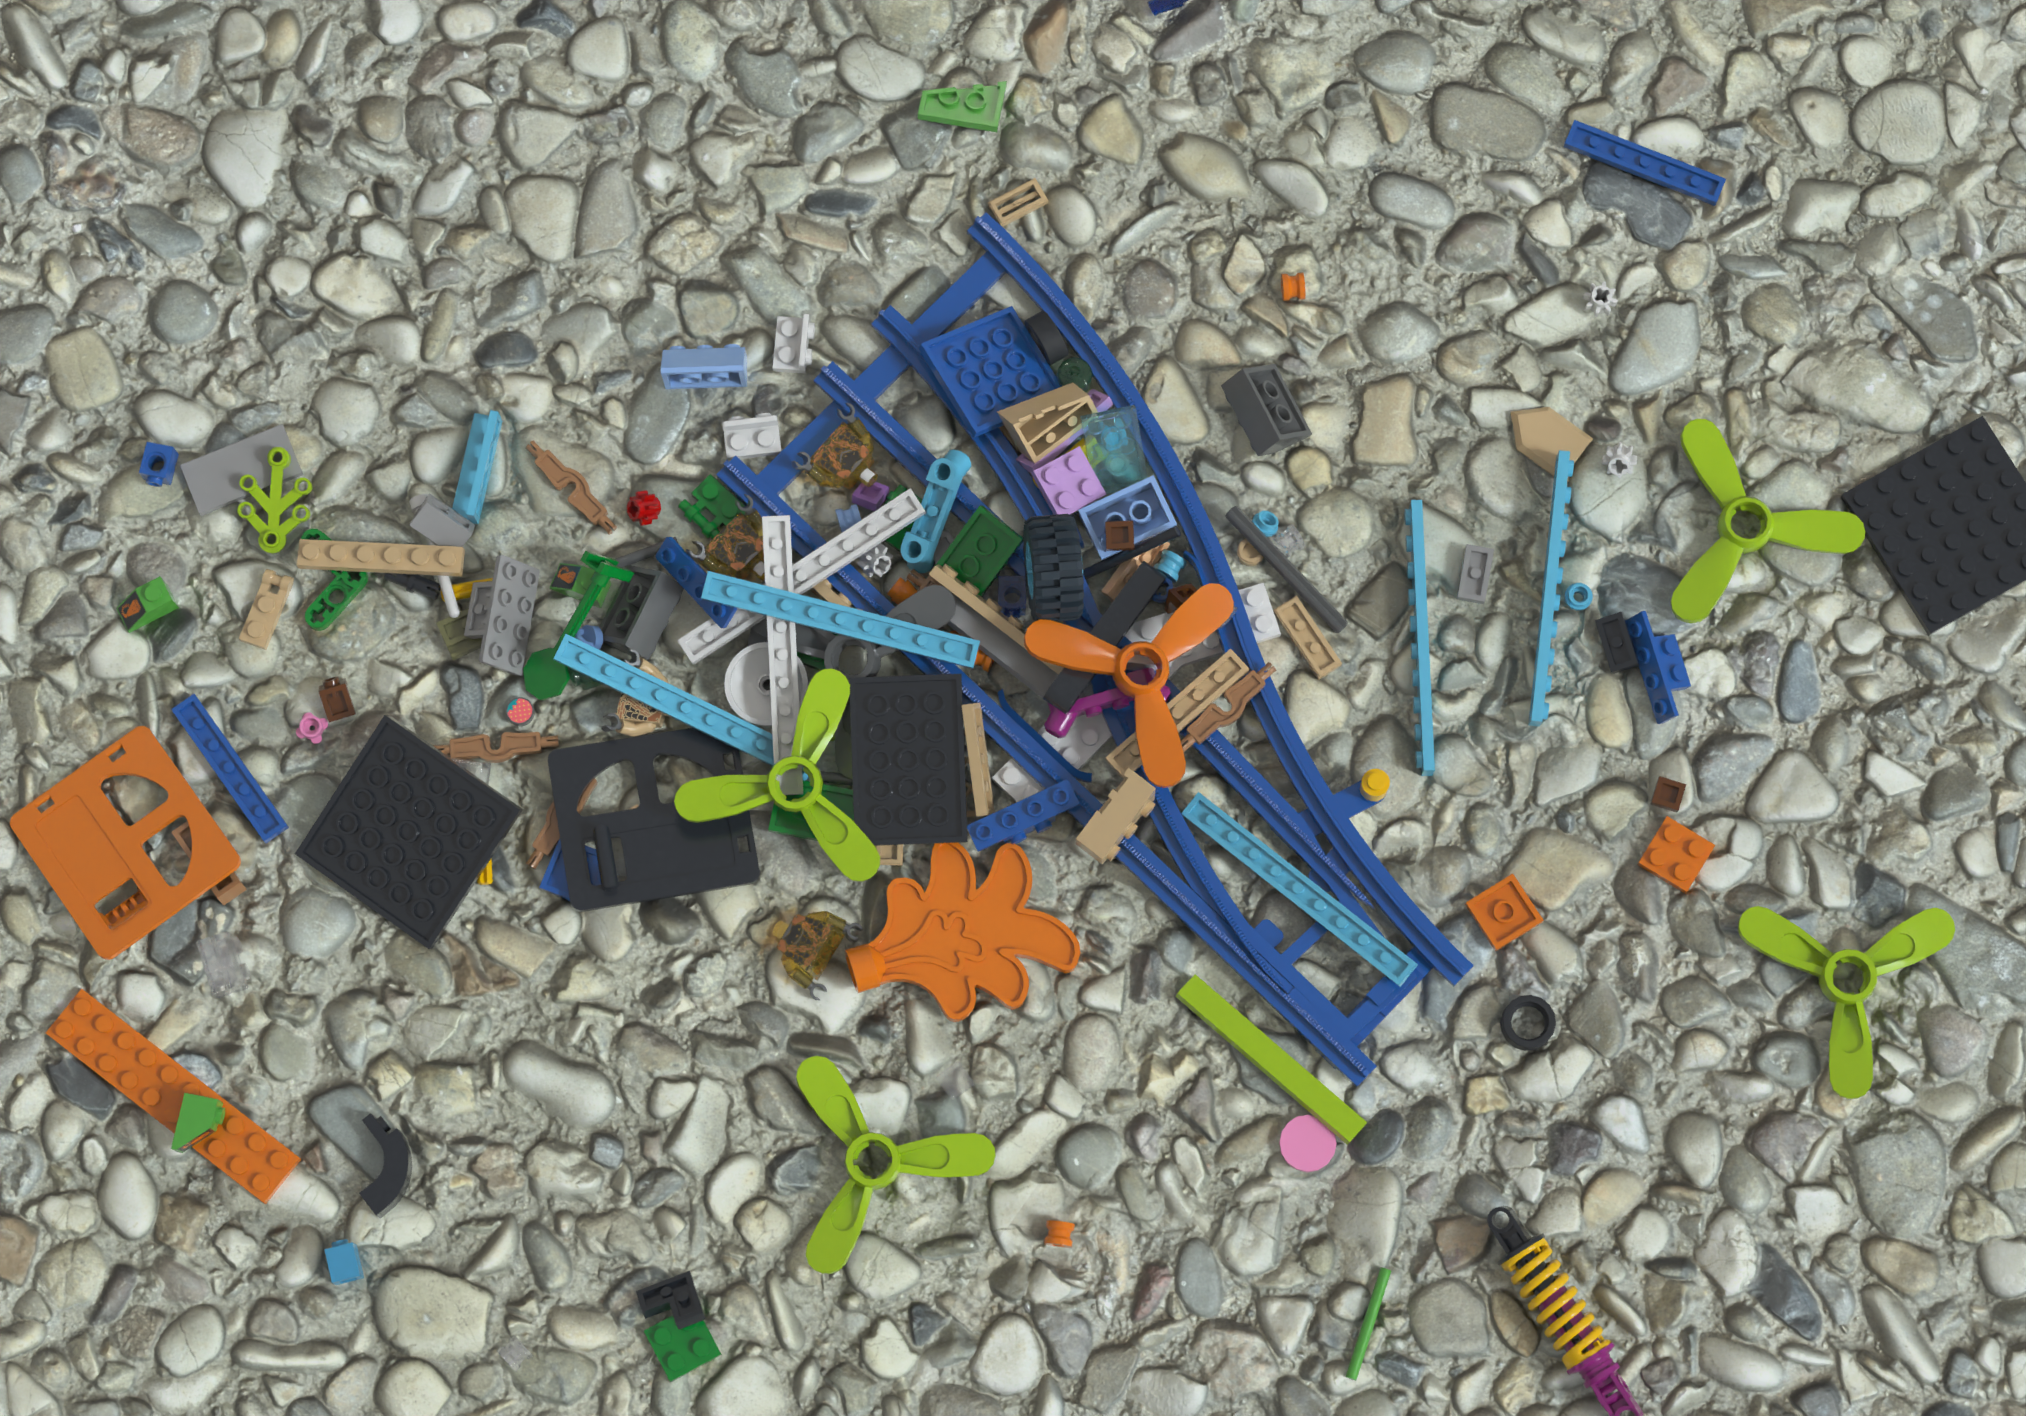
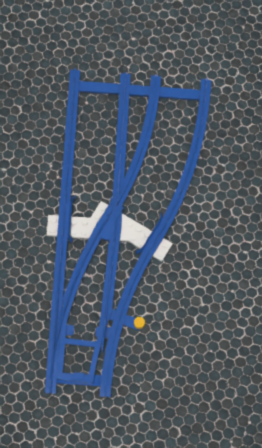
M986 212L981 217L977 216L974 219V224L967 230V234L986 253L913 324L907 321L891 305L885 311L882 309L879 312V316L871 323V326L891 345L855 380L849 377L833 361L827 367L824 365L821 368V373L814 379V383L833 402L758 475L737 456L733 457L730 461L726 460L723 463L724 467L716 474L717 478L737 496V499L746 506L748 504V499L744 494L752 498L754 513L761 520L763 516L790 515L791 548L803 559L827 542L778 495L804 471V469L797 470L792 467V461H796L800 465L804 463L803 458L798 456L797 453L805 452L811 458L814 453H820L822 450L821 446L828 447L831 441L833 443V440H836L841 435L839 433L834 437L838 433L837 428L839 426L843 428L851 425L847 419H842L837 415V409H840L844 416L849 414L850 409L845 403H850L854 406V417L862 429L927 489L929 481L926 478L932 463L937 458L876 402L911 366L934 391L972 439L1002 483L1024 522L1031 516L1053 515L1039 488L1035 486L1029 472L1016 461L1018 455L1001 430L996 428L973 438L919 351L921 343L943 335L1007 273L1038 308L1050 316L1062 337L1080 358L1105 395L1110 397L1113 407L1152 469L1193 553L1192 555L1185 550L1183 558L1195 569L1201 587L1209 583L1220 584L1227 588L1232 595L1234 605L1229 618L1203 642L1173 660L1165 684L1171 691L1167 703L1181 692L1170 679L1182 667L1222 654L1224 655L1229 649H1232L1249 668L1248 673L1252 670L1257 673L1265 666L1257 643L1281 636L1264 583L1238 590L1222 547L1189 477L1160 425L1121 365L1059 286L1022 246ZM962 482L960 483L950 512L964 525H966L980 505H983L998 517ZM1023 541L1006 565L1026 583ZM850 563L826 578L838 593L841 592L850 600L855 609L886 616L895 607ZM1083 575V614L1077 620L1063 621V624L1090 633L1103 615L1098 611ZM1164 613L1135 622L1117 647L1123 649L1126 645L1137 641L1151 643L1173 613ZM899 650L924 675H962L963 705L980 702L984 732L1011 757L992 777V780L1012 800L1017 803L1064 780H1069L1080 805L1068 810L1069 814L1085 827L1095 812L1100 810L1103 804L1078 782L1092 783V773L1082 772L1080 769L1112 737L1118 747L1135 732L1134 701H1130V705L1122 709L1114 710L1113 707L1103 709V713L1088 718L1086 714L1076 717L1066 737L1060 739L1049 734L1044 726L1036 732L1009 706L1003 689L998 691L999 706L956 664ZM1126 669L1124 672H1125V674H1126V676H1127V673L1134 672V671H1133V670H1127V669ZM1097 673L1083 693L1090 696L1115 689L1117 685L1112 675ZM1269 676L1265 680V687L1250 700V703L1279 762L1307 809L1297 813L1218 730L1200 745L1195 742L1192 746L1271 827L1270 829L1288 848L1292 849L1311 869L1309 872V879L1325 892L1331 891L1339 903L1383 936L1352 895L1353 893L1359 901L1375 910V907L1366 896L1346 877L1349 871L1354 875L1387 918L1413 945V948L1406 955L1416 962L1418 966L1402 986L1399 987L1387 976L1383 977L1366 994L1365 998L1347 1016H1344L1292 966L1328 930L1316 921L1288 949L1280 954L1275 947L1283 940V932L1268 919L1262 920L1255 928L1248 924L1197 844L1168 787H1157L1149 782L1144 773L1143 765L1134 772L1156 788L1153 801L1156 805L1149 816L1187 884L1134 834L1129 839L1125 837L1118 844L1121 849L1115 857L1314 1046L1318 1054L1334 1069L1337 1068L1357 1088L1377 1067L1358 1048V1045L1433 968L1454 987L1474 965L1450 943L1409 898L1372 852L1349 819L1383 801L1390 786L1388 775L1381 769L1368 770L1363 775L1362 780L1333 795L1300 739ZM1201 714L1198 715L1192 722H1190L1184 729H1182L1179 732L1183 737H1185L1188 734L1187 728L1193 722H1195L1201 716ZM1324 833L1333 847L1326 855L1315 836Z

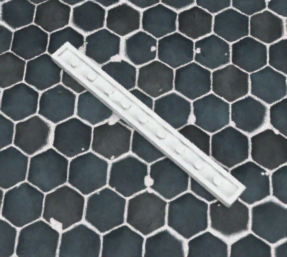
M911 488L793 564L794 593L802 595L926 514ZM737 608L726 628H720L711 618L677 641L694 665L767 616Z
M790 515L763 516L765 586L794 593ZM767 616L773 757L775 764L780 759L792 755L799 714L795 623ZM798 766L797 769H790L782 776L778 775L776 780L780 782V789L784 795H803L802 766Z

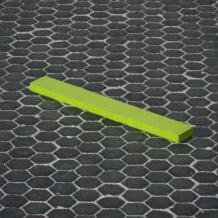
M1196 974L1176 994L1175 997L1344 1143L1348 1145L1366 1125L1367 1122Z

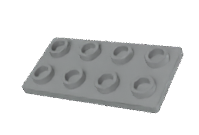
M497 555L493 580L473 582L464 636L471 639L482 638L479 662L516 676L522 675L540 573L539 569L507 556Z

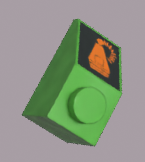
M560 563L550 589L581 601L592 582L591 578L595 571L581 565ZM610 580L606 587H603L593 606L602 607L611 586Z
M159 576L136 588L116 609L127 631L131 633L179 607L168 585Z
M184 1093L171 1149L183 1153L216 1132L218 1124L221 1125L225 1117V1108L222 1107L223 1102L214 1098Z

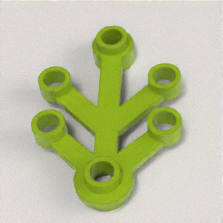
M282 447L272 448L267 455V461L272 466L270 498L258 486L256 478L252 475L242 476L239 482L240 487L244 491L249 492L268 513L267 526L255 513L256 509L251 503L242 502L237 509L239 516L247 519L260 533L258 538L260 547L265 552L271 554L280 552L286 545V535L301 522H306L310 518V510L304 505H297L292 511L293 516L279 526L280 515L300 497L312 491V483L306 478H299L295 481L294 488L281 499L283 470L291 463L289 452ZM276 453H281L283 456L280 462H274L273 460ZM247 479L253 480V485L250 488H245L244 482ZM301 482H307L308 488L305 491L299 490ZM245 506L251 507L249 515H243L242 509ZM300 509H305L306 515L303 518L297 517V512ZM270 535H275L277 538L274 544H269L267 541Z

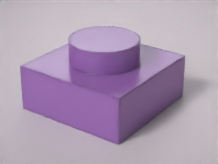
M863 479L852 494V503L876 511L889 494V487L873 480H869L867 483Z

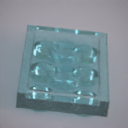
M1134 405L1080 416L1087 459L1106 494L1118 492L1147 478L1137 412Z

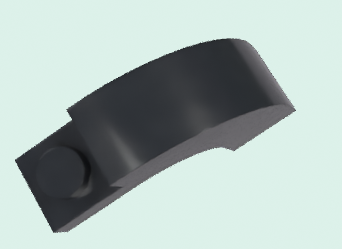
M370 1113L362 1121L383 1149L384 1166L378 1178L359 1194L374 1214L382 1218L400 1202L409 1186L412 1175V1155L403 1133L396 1128L388 1134L387 1132L391 1128L382 1116L376 1118Z

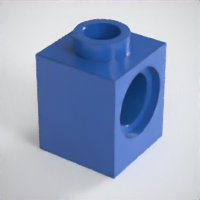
M147 442L139 474L146 480L145 483L155 487H162V484L171 485L179 456L178 452L172 446ZM159 461L164 462L161 470H152L155 463Z

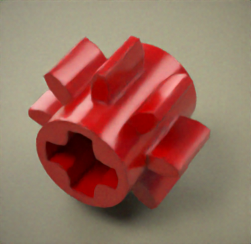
M644 490L636 492L635 496L629 498L630 500L626 508L627 514L633 522L639 521L640 526L652 524V520L658 519V515L661 512V504L659 499L655 497V494L648 495V491Z

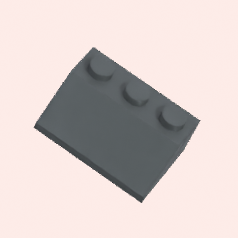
M1276 364L1243 368L1221 385L1227 401L1231 404L1238 417V422L1243 427L1250 440V445L1257 456L1274 454L1312 435Z
M630 565L628 570L633 571L634 575L630 582L622 581L599 628L603 633L604 644L630 656L631 654L626 652L625 649H634L639 653L640 658L649 660L651 654L656 649V644L663 630L668 625L675 606L680 601L684 588L662 571Z

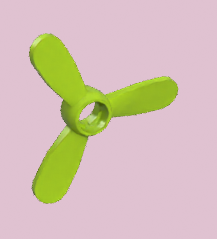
M1695 419L1682 429L1680 435L1681 446L1697 476L1722 509L1717 524L1720 539L1693 564L1673 592L1671 609L1676 618L1682 622L1692 624L1705 619L1728 587L1741 554L1757 551L1768 540L1805 551L1834 554L1851 553L1861 546L1865 538V528L1863 522L1856 515L1849 512L1829 510H1800L1772 513L1761 500L1746 496L1734 458L1720 430L1713 422L1706 419ZM1737 511H1749L1760 520V530L1755 538H1742L1731 529V520Z
M823 669L817 672L810 680L797 717L791 756L784 757L776 762L768 775H723L692 780L681 785L676 792L674 800L676 810L680 816L689 822H704L737 815L773 801L785 811L802 812L822 849L846 877L853 881H865L874 876L880 866V854L877 848L851 818L821 795L823 780L821 772L816 766L835 733L850 695V684L846 676L835 669ZM802 766L803 771L810 779V786L813 787L812 792H807L799 799H792L791 802L787 801V797L780 789V782L776 779L778 775L782 776L786 771Z
M1755 906L1748 908L1741 915L1738 921V932L1741 939L1747 945L1782 964L1819 977L1822 993L1831 1002L1835 1003L1829 1038V1081L1833 1091L1840 1097L1858 1099L1869 1091L1873 1081L1872 1040L1863 1002L1872 995L1878 976L1915 964L1946 947L1954 937L1955 925L1952 917L1946 911L1939 908H1930L1917 913L1891 929L1865 953L1852 949H1843L1832 953L1807 932L1768 908ZM1837 962L1854 964L1862 971L1863 981L1858 989L1860 993H1846L1836 988L1833 984V972L1837 967Z
M813 1056L804 1060L797 1069L796 1081L800 1091L823 1123L848 1147L845 1153L844 1164L850 1178L824 1211L806 1248L808 1264L819 1273L833 1274L840 1271L846 1264L862 1231L873 1190L887 1187L895 1181L899 1173L930 1177L978 1176L987 1172L994 1164L996 1155L991 1140L984 1135L976 1133L939 1135L897 1146L891 1138L884 1134L869 1132L853 1092L833 1062L826 1057ZM872 1143L882 1148L888 1157H892V1163H888L887 1169L878 1175L876 1179H871V1176L865 1175L860 1171L858 1165H854V1160L858 1159L861 1151Z

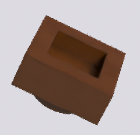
M1133 521L1105 522L1107 551L1134 550Z
M1659 776L1650 804L1677 813L1686 784Z

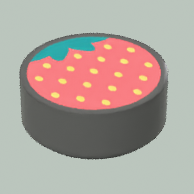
M517 697L508 703L506 715L512 724L526 726L533 720L535 710L528 699Z

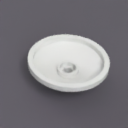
M761 642L744 648L732 659L726 671L724 686L730 706L741 718L756 725L772 726L770 690H765L763 687V683L766 680H770L768 642ZM797 656L800 710L808 687V676L802 661Z

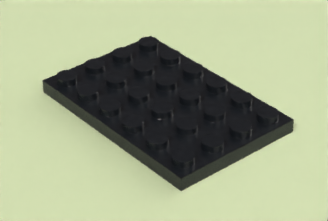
M937 674L849 678L854 823L875 846L967 843L962 675Z

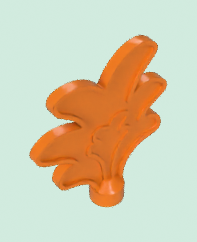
M959 843L934 844L932 849L930 880L926 891L924 892L921 885L913 879L903 877L892 880L886 892L888 915L882 932L869 944L866 943L846 949L845 957L857 993L874 989L890 982L911 983L926 990L936 1000L948 1020L959 1022L967 1018L974 1009L976 987L990 994L1008 1009H1017L1022 1006L1028 993L1029 978L1024 965L1016 957L1037 961L1062 973H1070L1074 971L1078 964L1080 946L1074 933L1063 922L1047 913L1024 908L1032 888V870L1030 862L1020 846L1011 843L1002 845L996 852L988 877L976 890L975 868L967 850Z

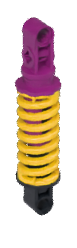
M1499 1206L1492 1209L1488 1214L1487 1223L1506 1252L1497 1263L1499 1266H1502L1504 1271L1512 1272L1516 1270V1273L1511 1277V1282L1514 1285L1527 1282L1519 1291L1522 1298L1536 1296L1528 1303V1308L1530 1311L1540 1310L1541 1313L1536 1317L1538 1324H1549L1544 1331L1546 1337L1552 1338L1556 1336L1558 1338L1554 1342L1553 1348L1556 1351L1565 1349L1566 1353L1562 1357V1362L1567 1368V1373L1569 1375L1577 1372L1581 1374L1582 1379H1584L1583 1385L1585 1388L1592 1387L1598 1401L1610 1416H1621L1624 1410L1632 1411L1635 1416H1643V1412L1633 1398L1626 1382L1617 1373V1370L1620 1368L1619 1364L1613 1362V1359L1610 1357L1609 1352L1615 1346L1614 1343L1602 1337L1603 1329L1600 1325L1590 1326V1323L1594 1320V1315L1592 1312L1584 1314L1581 1312L1586 1306V1302L1583 1299L1574 1301L1573 1297L1578 1292L1575 1286L1565 1287L1564 1284L1569 1280L1568 1274L1563 1272L1553 1276V1273L1561 1266L1559 1260L1554 1259L1547 1263L1544 1262L1552 1253V1249L1545 1240L1544 1233L1531 1237L1515 1211L1509 1206ZM1499 1211L1506 1213L1509 1217V1223L1506 1227H1500L1495 1221V1216ZM1615 1389L1618 1390L1614 1394L1608 1396L1610 1392L1614 1391Z

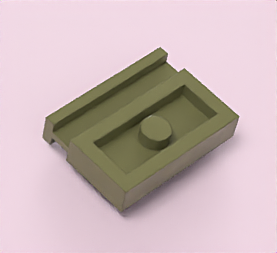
M469 608L461 611L456 618L448 617L436 623L453 661L481 648L482 638L471 639L464 636Z

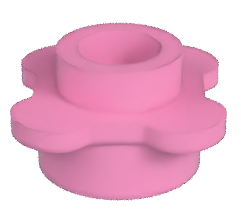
M310 712L305 713L302 716L299 728L296 730V735L301 739H310L313 744H319L322 741L324 729L328 728V721L325 718L319 719ZM311 726L315 727L313 731L310 730Z

